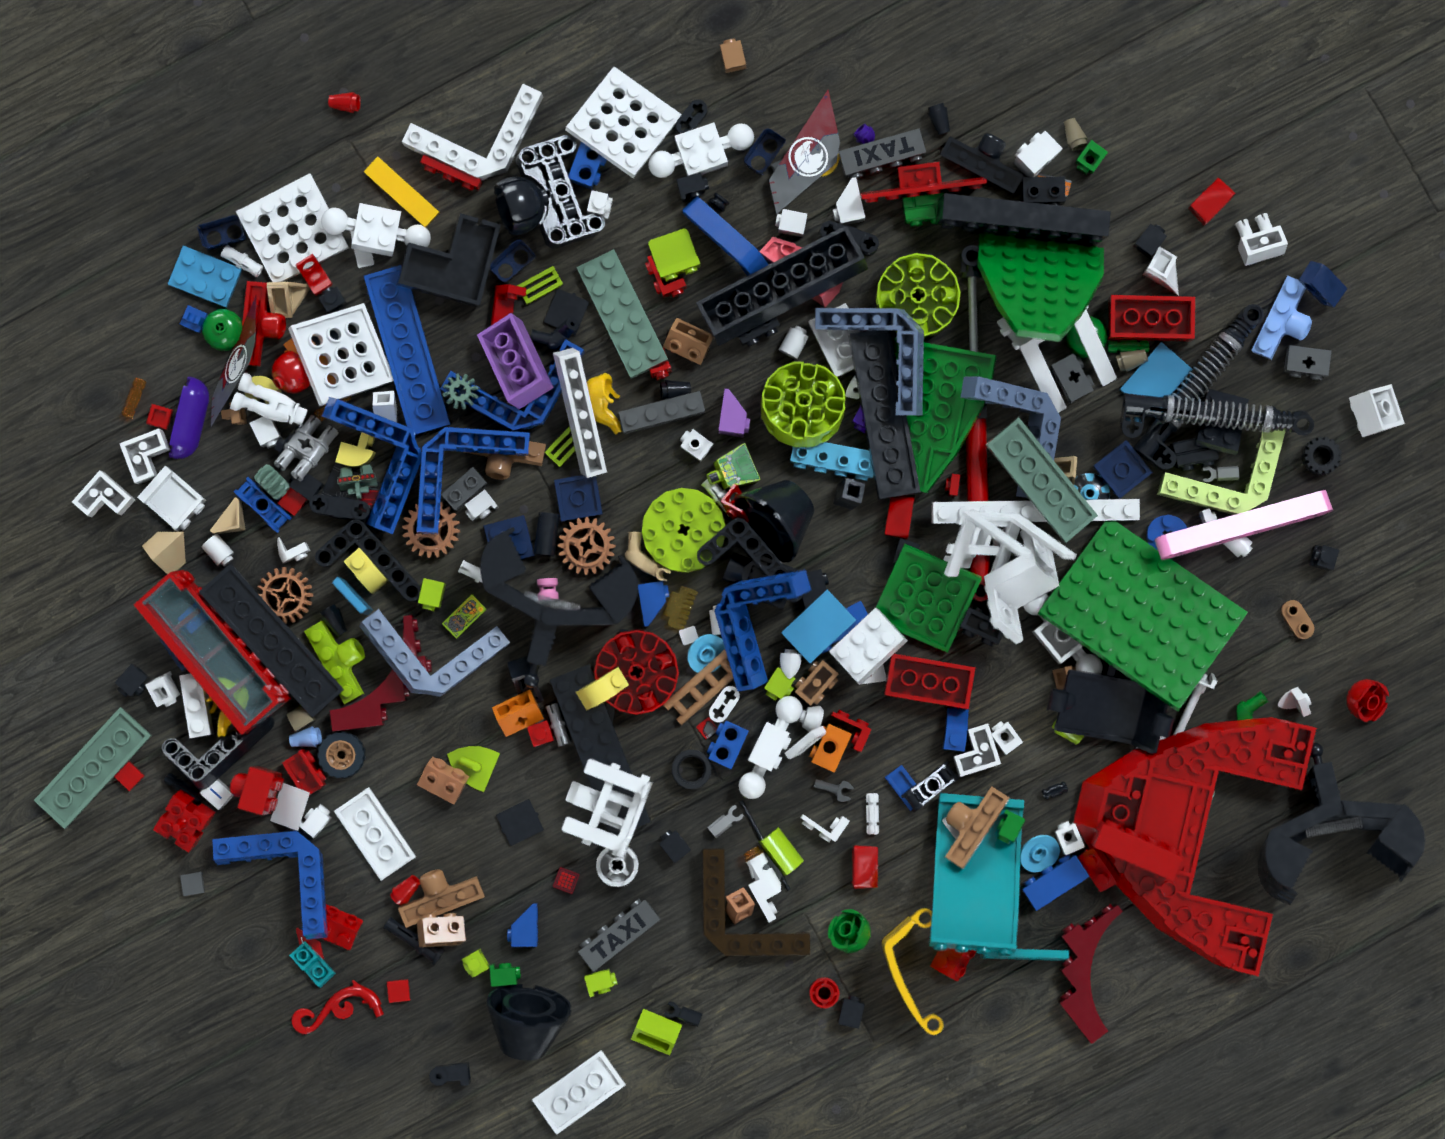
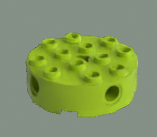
M914 253L898 258L886 268L877 285L876 305L877 308L904 309L924 330V338L937 335L949 326L959 308L961 292L956 275L945 263L933 255ZM916 292H919V295L923 296L920 299V301H917L916 298H913Z
M792 362L779 367L767 379L761 397V418L768 432L782 443L793 447H814L827 442L838 431L844 417L845 391L838 377L824 366Z
M679 488L663 493L651 503L644 515L642 535L646 550L657 563L670 571L688 573L705 567L697 560V552L725 527L722 511L712 498L698 490ZM684 525L685 528H690L687 531L688 535L684 536L683 533H678V531H680V526ZM724 536L716 540V544L721 548L724 545ZM704 550L700 554V558L705 562L710 561L713 557L709 550Z

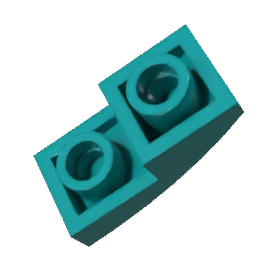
M306 941L289 955L319 988L336 974Z

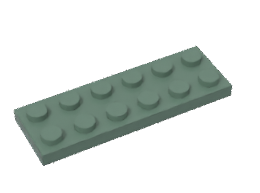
M613 249L576 267L630 378L639 376L669 361L615 250Z
M1016 418L985 444L1064 543L1068 542L1098 516L1020 418Z
M120 707L34 801L66 829L152 735Z

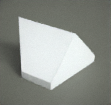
M1159 247L1143 275L1179 296L1176 271L1177 256Z

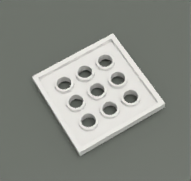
M613 67L569 122L565 130L634 178L675 126L682 114ZM620 91L623 93L624 98L616 99L613 93ZM636 103L640 105L641 110L633 111L630 105ZM608 106L611 108L612 113L604 114L601 108ZM653 115L658 119V122L650 123L647 117ZM625 118L628 120L629 125L621 126L618 120ZM596 121L600 124V128L592 129L589 123ZM641 130L645 132L646 137L638 138L635 132ZM609 133L615 134L617 140L614 142L609 141L606 135ZM629 145L633 147L634 152L628 154L623 150V147Z
M310 173L236 211L272 282H284L300 274L296 263L311 254L321 263L349 248L342 233L333 235L323 229L321 218L323 213L329 208ZM300 196L307 198V204L304 207L296 205V200ZM281 206H286L289 209L285 217L278 216L277 211ZM264 215L270 217V223L265 227L259 224L260 217ZM308 215H315L317 217V222L312 226L307 225L305 222ZM291 224L298 226V232L295 235L287 233V228ZM319 233L326 235V241L323 244L315 242V237ZM272 234H278L280 237L276 245L269 244L268 239ZM299 243H306L308 245V250L303 254L298 253L296 250ZM282 252L289 254V260L286 263L278 261V256ZM313 262L306 263L303 269L311 268Z
M364 303L298 323L288 328L319 406L327 404L329 397L340 400L394 382L390 366ZM349 324L356 327V334L349 332ZM330 330L338 333V340L331 338ZM312 336H316L319 338V346H316L312 343ZM356 344H361L364 347L363 354L356 350ZM338 350H343L346 353V359H341L338 356ZM320 355L328 359V365L321 364L319 361ZM364 363L371 365L372 373L364 370ZM346 369H350L353 371V379H350L346 376ZM327 375L335 377V385L327 381Z

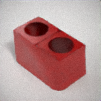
M1217 178L1189 206L1188 210L1205 226L1236 193L1220 178Z
M899 496L890 498L885 535L908 540L914 497Z
M853 845V889L878 888V847Z

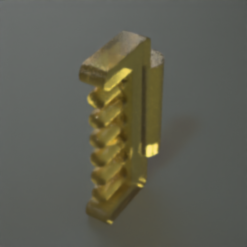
M681 586L679 593L671 592L663 614L670 617L668 626L679 630L685 629L680 624L686 625L687 622L684 620L689 618L683 614L690 615V611L687 610H692V607L689 605H694L693 601L685 598L695 600L696 597L692 595L696 596L698 594L697 591Z

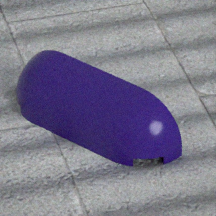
M188 376L187 385L183 386L169 444L172 445L169 453L170 458L183 459L189 457L196 451L199 445L209 404V392L205 384L194 377Z

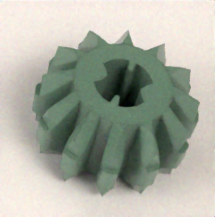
M455 374V382L449 377L448 381L451 383V386L447 384L443 386V388L449 390V392L443 393L444 397H450L446 403L450 405L454 402V409L459 407V403H461L463 410L466 409L465 402L473 406L474 403L470 398L478 399V395L472 392L479 390L478 386H472L475 380L472 378L467 382V374H464L462 380L459 374ZM461 386H463L466 393L458 397L456 389H461Z
M266 464L263 468L261 467L254 476L255 481L276 500L283 497L290 489L289 483L270 465Z

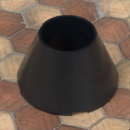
M782 480L737 495L734 498L735 503L733 505L745 512L749 519V526L780 562L787 563L792 561L799 551L814 515V506L808 495L798 485L789 480ZM738 523L740 529L744 532V525ZM749 539L753 544L757 542L756 539Z
M523 984L498 987L489 993L487 1008L501 1051L511 1058L525 1061L544 1057L571 1016L570 1002L560 993L542 986L535 985V989L522 988Z

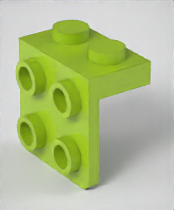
M681 229L649 241V247L661 280H666V282L678 278L677 275L683 273L689 275L697 272V268L701 267L687 229Z

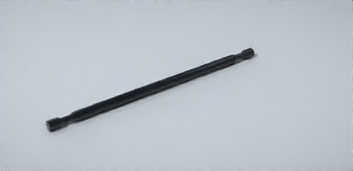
M742 800L739 803L761 841L763 836ZM782 874L781 880L785 884L786 890L789 891L791 888Z

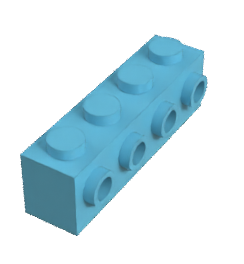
M827 442L814 447H793L790 463H794L793 467L806 469V466L814 467V471L826 473L827 470L835 471V475L847 477V474L856 475L855 479L861 481H868V478H873L872 463L868 450Z

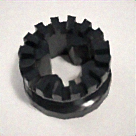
M714 193V198L710 199L709 202L714 207L717 206L716 208L721 212H724V207L729 206L730 203L718 193Z

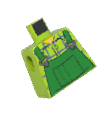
M745 443L717 459L713 463L715 471L706 474L710 485L721 482L725 490L730 489L734 484L742 487L755 484L761 480Z

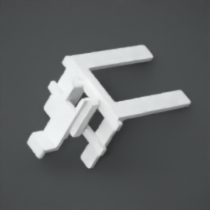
M1085 310L1074 326L1101 385L1105 386L1117 377L1088 312ZM1004 317L998 320L997 324L1001 328V334L1004 337L1008 336L1013 341L1011 344L1015 350H1021L1039 390L1048 393L1058 413L1066 409L1063 398L1038 347V344L1044 340L1018 337Z
M972 509L969 512L963 511L962 515H958L956 523L961 525L955 544H948L946 552L951 554V556L944 557V561L948 562L944 574L948 577H957L960 568H970L972 560L976 555H996L991 572L1007 564L1012 552L1019 557H1032L1033 553L1016 541L1020 528L1064 559H1075L1076 554L1020 514L996 513L989 510L977 512L975 509ZM996 526L1007 527L1005 533ZM992 537L1001 543L1000 546H989Z
M589 759L584 772L605 780L603 789L600 792L578 782H572L566 801L592 811L593 815L589 825L566 817L562 831L582 838V843L589 846L593 842L613 850V855L623 858L653 783L649 781L650 777L642 774L641 778L619 770L620 765L612 763L610 767ZM613 784L635 792L634 797L612 790ZM622 805L629 808L625 819L618 817ZM602 822L620 829L619 836L597 828L598 823Z

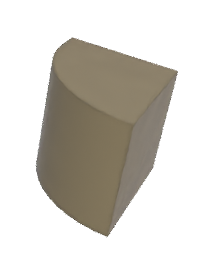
M301 705L287 713V717L296 732L316 721L315 717L312 718Z

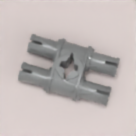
M310 415L302 428L295 430V434L289 442L284 444V451L274 461V465L278 469L280 468L282 471H285L293 458L300 459L299 464L291 472L295 479L299 477L298 481H302L309 470L318 465L317 463L321 457L329 451L328 446L339 434L334 427L332 428V426L328 425L319 438L311 436L318 426L321 425V421L317 417L314 420L315 416Z

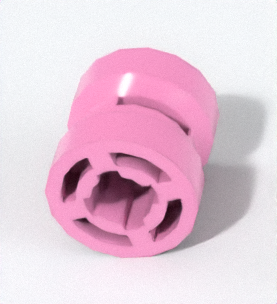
M558 578L537 579V586L540 591L538 597L541 600H544L541 598L542 595L543 598L545 596L546 600L549 597L550 599L552 597V600L553 598L554 600L559 599L558 592L556 591Z

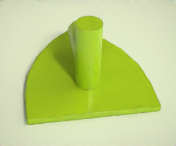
M468 746L456 749L447 755L453 768L461 769L470 776L466 784L484 792L500 753L481 746Z

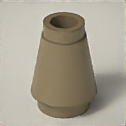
M1075 118L1066 120L1064 126L1068 147H1071L1072 151L1083 149L1088 145V138Z
M1145 349L1120 352L1121 354L1116 356L1121 372L1125 370L1128 372L1144 362H1148Z

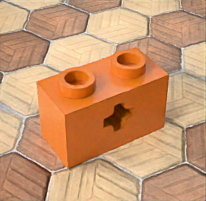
M527 690L492 707L497 722L506 737L544 719L531 690Z

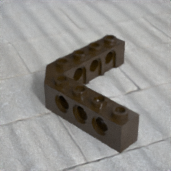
M724 848L703 849L704 935L725 956L810 955L809 932H797L795 934H781L780 932L775 934L725 933Z

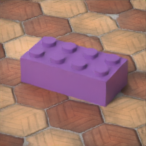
M508 314L477 334L507 401L514 407L521 409L554 388L523 321L514 314Z

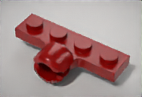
M247 281L242 326L256 296L255 344L248 366L260 367L264 339L282 338L286 330V319L280 313L267 312V283Z

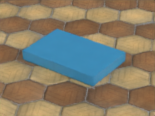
M1161 342L1148 356V362L1141 364L1120 388V391L1124 394L1156 397L1171 395L1193 369Z
M337 577L332 584L359 613L369 615L373 611L345 579Z
M827 589L781 633L811 663L850 627L856 619Z

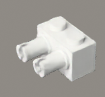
M1264 213L1263 217L1261 214L1255 217L1260 232L1253 234L1247 219H1244L1243 223L1238 221L1235 224L1241 237L1238 250L1245 266L1285 254L1288 243L1281 226L1272 227L1267 213Z

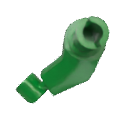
M1261 691L1247 701L1241 700L1238 703L1236 710L1237 720L1253 719V712L1268 703L1267 698Z

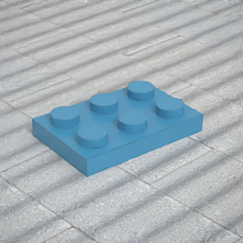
M183 246L168 285L227 308L242 269Z

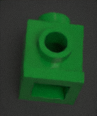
M1091 140L1075 162L1078 165L1077 169L1085 175L1088 173L1092 175L1108 151ZM1087 157L1093 159L1092 164L1086 162Z
M1006 809L1005 815H1007V818H1002L997 827L1000 830L997 839L1007 844L1010 841L1015 843L1026 820Z
M501 963L499 968H495V964L489 965L491 987L516 985L518 979H521L520 966L516 967L511 966V963Z

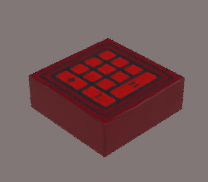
M560 867L553 887L573 894L580 874Z

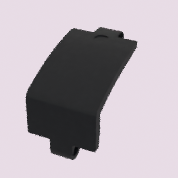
M1071 669L1068 670L1064 689H1051L1046 709L1047 711L1050 709L1058 712L1054 730L1058 732L1128 743L1152 754L1157 753L1160 736L1170 737L1174 718L1166 714L1168 704L1132 679Z

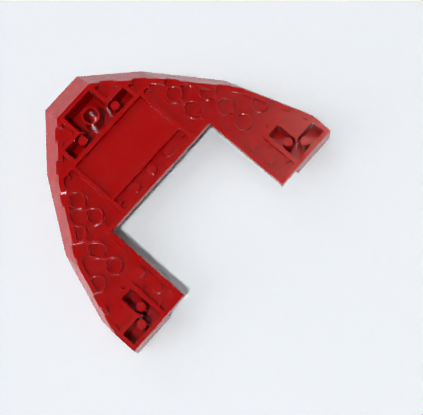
M1273 717L1204 723L1159 740L1156 754L1146 752L1140 748L1134 749L1082 782L1073 823H1075L1089 848L1093 847L1091 842L1100 821L1106 822L1107 819L1120 825L1119 829L1125 831L1126 828L1137 831L1140 834L1139 837L1143 839L1149 836L1160 842L1159 846L1165 848L1167 844L1177 848L1183 859L1174 881L1104 851L1103 853L1122 879L1116 885L1158 930L1216 965L1259 976L1273 914L1190 894L1218 772L1223 771L1302 790L1316 728Z

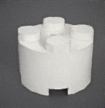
M628 847L625 856L620 858L612 854L613 850L605 848L597 858L596 868L598 876L610 886L619 887L627 885L638 872L639 862L637 855ZM613 860H621L623 862L621 865L623 869L614 870L612 868L614 866L612 864Z

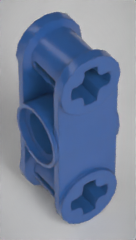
M250 477L246 478V482L238 490L235 489L233 491L277 533L287 520L292 519ZM266 499L268 502L267 509L259 510L257 506L259 500Z

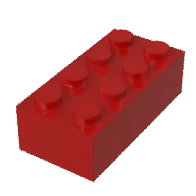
M1111 295L1108 298V340L1191 342L1195 339V297Z
M893 654L889 661L884 695L969 709L975 667Z
M1109 819L1106 822L1100 821L1091 842L1094 848L1174 881L1183 859L1177 848L1167 844L1165 848L1159 846L1160 842L1149 836L1143 839L1139 837L1140 834L1130 828H1126L1125 831L1119 829L1120 825Z

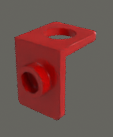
M313 254L296 263L297 269L306 280L314 295H318L332 286V282ZM313 262L311 268L303 269L306 263Z
M734 484L720 502L728 516L732 519L741 518L748 523L749 519L745 512L733 505L735 503L734 499L730 502V497L734 492L735 497L742 493L738 485Z

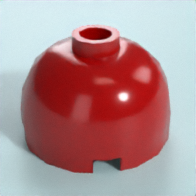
M293 351L283 353L274 361L272 366L274 385L278 389L291 394L299 393L310 386L303 364L298 360L300 357Z
M1371 679L1356 682L1350 688L1347 695V706L1350 713L1364 722L1378 720L1388 705L1385 702L1386 696L1389 697L1388 689L1382 683Z

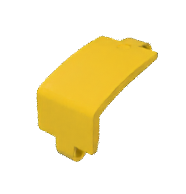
M921 908L912 916L904 919L883 938L882 949L895 985L907 1007L927 1033L936 1035L943 1029L942 1020L935 1014H930L922 1019L904 984L892 949L914 924H918L923 928L931 926L932 911L927 908ZM923 912L930 914V921L926 924L919 921V915ZM931 1019H936L939 1022L935 1030H930L927 1027V1023Z

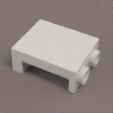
M167 466L157 474L137 497L178 532L185 530L191 523L189 519L194 514L198 515L204 509L205 505L203 503L206 501Z

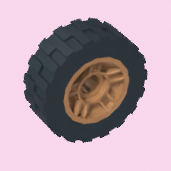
M336 732L328 735L321 742L322 744L318 749L319 764L328 775L336 778H347L359 772L360 768L363 767L366 757L365 748L357 736L348 732ZM340 751L345 752L344 759H341L337 756V754H339Z

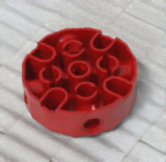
M638 629L620 632L605 643L597 656L594 670L596 680L619 667L629 684L616 695L606 700L608 704L619 711L635 715L653 712L665 704L676 689L679 675L676 656L668 643L653 632ZM634 666L638 669L642 668L643 671L640 672V677L631 675L630 672L633 671Z

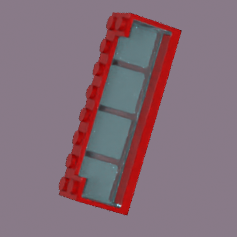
M184 570L172 571L139 599L134 606L240 734H246L291 699L288 695L289 691L274 679L275 676L272 672L264 667L261 660L199 593L202 588L194 583L195 579L192 574Z

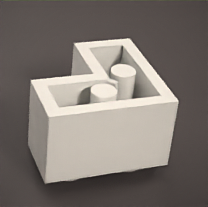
M1046 131L1041 135L1039 133L1035 134L1030 140L1031 143L1029 145L1024 143L1014 155L1016 157L1014 164L1027 177H1036L1063 149Z
M156 429L120 443L133 481L138 485L150 481L157 476L151 458L170 451L165 434L161 429Z
M99 470L72 503L87 516L93 517L104 504H107L117 514L123 515L135 499L105 472Z
M989 724L968 729L967 734L972 751L953 756L959 777L1001 764Z

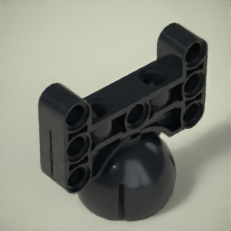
M564 135L523 148L516 157V165L521 177H507L495 184L494 194L497 196L495 200L502 223L509 234L522 235L532 231L539 224L546 246L554 249L594 237L604 228L605 220L600 214L594 213L582 216L562 161L570 157L576 149L577 144L572 136ZM561 143H567L570 150L562 149ZM542 149H547V150H549L550 153H551V156H550V157L544 156V155L542 154V151H541V150H542ZM522 155H528L531 158V162L523 161ZM556 188L563 189L565 195H558L556 193ZM589 221H595L598 224V229H593L589 225ZM570 227H576L579 235H573L570 232ZM556 233L560 241L552 240L550 234Z

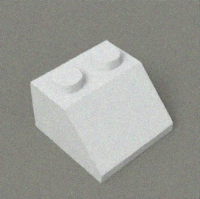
M1391 384L1349 397L1350 406L1356 417L1357 427L1362 437L1405 424Z

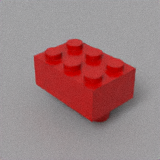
M254 766L249 767L248 774L235 775L230 784V792L232 795L240 797L238 808L259 815L271 814L272 810L275 811L278 804L276 794L278 790L281 791L284 784L283 773Z

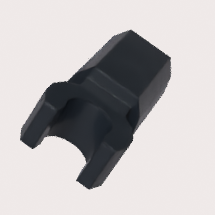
M673 1001L668 1002V1005L673 1006L675 1010L673 1013L665 1012L664 1015L666 1017L673 1018L676 1016L679 1017L678 1020L698 1027L703 1013L684 1006L679 1008Z

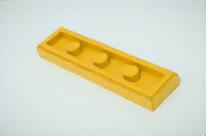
M378 156L364 171L370 179L424 227L427 228L439 215L440 212Z

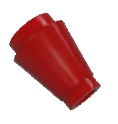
M351 92L329 96V108L350 113L360 109L361 100L359 94Z
M411 875L395 886L390 894L392 900L400 906L407 904L420 885V880L416 876Z

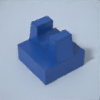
M188 305L180 325L200 333L203 322L208 314Z

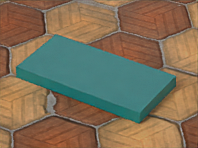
M1016 949L1015 953H1011L1010 956H1000L998 952H990L989 954H980V957L988 959L1064 961L1069 958V951Z

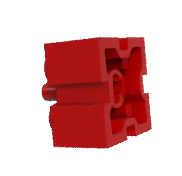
M179 790L171 798L165 808L167 812L160 817L153 830L166 839L170 836L176 838L177 840L174 844L189 853L198 844L204 833L202 830L209 825L216 812L203 803L199 806L193 803L195 798Z

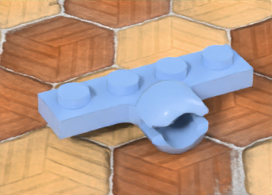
M1287 275L1251 350L1253 353L1272 360L1284 335L1303 340L1309 333L1312 325L1311 318L1297 311V306L1306 290L1299 280Z

